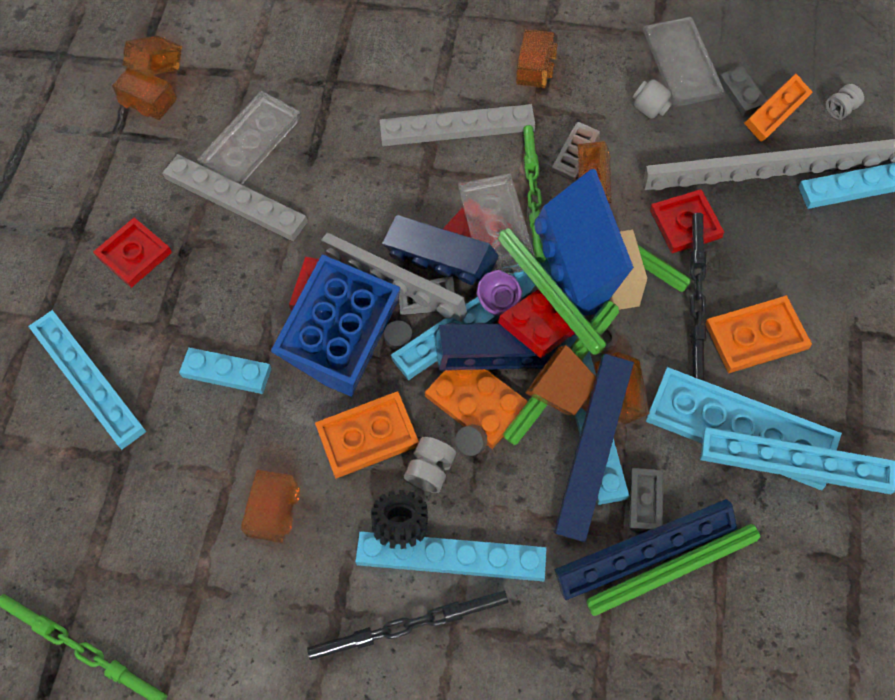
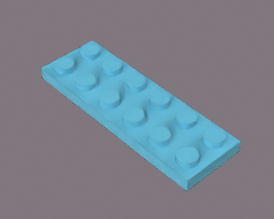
M668 367L646 419L648 423L702 443L703 431L707 427L837 450L842 434ZM786 476L821 491L826 486L824 482Z

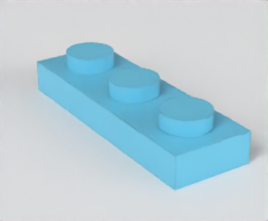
M188 348L179 373L183 378L263 394L272 368L267 363Z

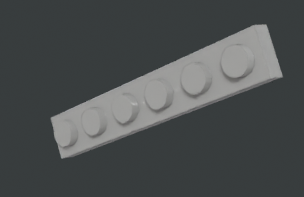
M532 104L380 119L382 146L523 132V128L527 125H531L535 131Z
M179 154L162 172L165 179L293 242L308 222L305 215Z
M328 232L321 239L326 256L400 287L399 295L411 297L423 307L429 306L446 318L452 317L461 322L467 315L464 297Z

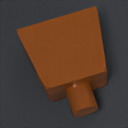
M564 345L556 349L525 393L566 415H575L580 408L587 412L596 376L568 346Z

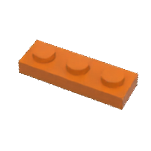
M794 74L744 124L762 142L813 92L797 74Z

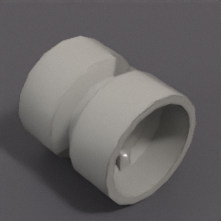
M422 437L414 452L416 459L410 461L405 471L404 479L421 490L439 493L446 479L444 471L451 468L456 451L440 440Z

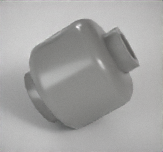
M654 79L649 82L644 80L632 97L635 99L634 107L650 119L655 118L658 114L663 116L672 104L668 101L671 91Z

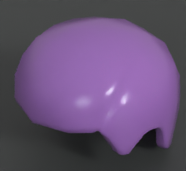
M495 270L486 273L478 282L477 296L480 304L486 311L500 316L521 301L522 289L514 276L501 270Z

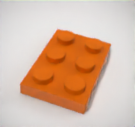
M787 295L709 318L705 323L728 374L808 350L812 345Z
M486 369L445 370L425 391L427 399L463 427L470 424L480 426L487 435V446L491 449L504 437L503 433L528 402Z
M398 391L315 422L335 479L412 450L419 443Z

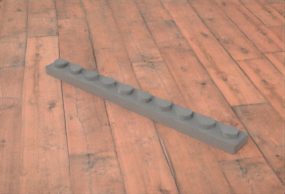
M895 139L649 165L645 169L643 185L644 190H662L669 187H689L697 184H716L725 181L739 182L753 178L766 179L771 176H793L799 173H820L827 170H847L855 167H874L876 165L895 163Z

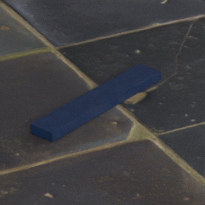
M602 354L554 529L555 534L586 542L634 364L632 361Z
M725 499L554 569L562 596L565 601L736 531L737 525L733 505L729 500Z

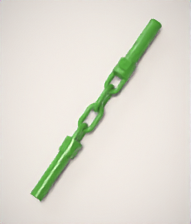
M527 125L523 128L525 145L524 168L526 179L529 181L530 191L527 195L528 207L532 210V213L529 215V222L532 229L534 257L539 263H543L546 257L543 254L540 236L536 233L534 226L535 219L540 213L539 207L542 204L541 191L537 187L536 180L539 176V162L535 151L534 130L531 125ZM532 194L538 197V203L532 202Z
M6 594L0 596V607L30 625L34 632L53 644L65 643L74 649L75 657L88 666L97 667L100 665L106 669L104 675L107 678L113 679L114 682L124 684L147 700L167 699L165 693L129 672L126 666L121 665L117 660H113L111 663L104 660L103 652L87 642L78 644L70 639L68 631L44 615L39 616ZM55 629L63 633L58 635L60 640L51 636ZM83 647L98 655L94 657L95 662L80 654L85 652Z

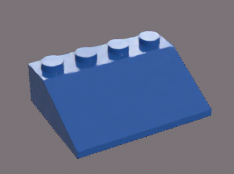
M590 169L544 205L535 219V231L540 236L543 254L548 259L551 268L552 279L583 315L597 314L634 267L596 169Z
M322 254L271 352L325 386L352 397L398 303L400 287Z

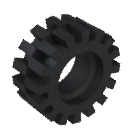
M393 490L389 491V497H386L384 494L379 496L380 501L375 500L373 503L374 507L371 509L372 532H374L376 540L380 539V544L384 546L389 542L390 548L395 549L396 544H400L401 549H406V543L413 547L416 545V539L421 542L424 539V534L426 535L428 531V510L426 502H423V498L421 496L415 498V493L411 491L408 495H405V490H399L398 495H395ZM396 516L410 518V520L405 522H394L389 519Z

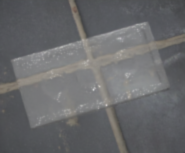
M692 17L644 27V35L664 84L671 91L670 99L674 107L723 97L724 89Z
M260 91L200 155L197 161L199 165L242 185L302 118L301 112Z
M511 173L459 183L458 190L471 238L489 243L499 255L492 271L501 270L507 274L523 272L522 268L498 240L499 233L509 228L535 257Z

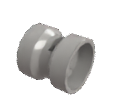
M852 83L846 84L838 93L833 94L826 100V109L833 118L842 120L852 110L857 109L863 104L864 94L858 86Z

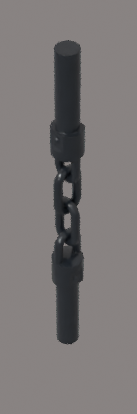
M694 213L692 215V251L690 252V276L694 280V294L690 298V312L692 317L695 318L694 326L690 327L692 377L704 381V342L706 341V327L702 325V318L706 314V298L702 294V281L706 277L704 216L702 213ZM695 269H701V275L697 274L695 277ZM701 298L702 313L701 311L695 313V300L699 301Z
M504 590L463 603H458L457 601L429 610L424 616L411 620L406 617L385 623L382 628L373 631L370 627L355 631L352 635L307 647L310 660H314L355 647L359 649L374 645V640L379 638L394 639L409 634L412 629L427 624L439 626L463 619L462 616L507 604L508 598ZM443 611L445 619L434 621L435 617L432 614ZM404 623L406 630L390 634L391 629L388 627Z

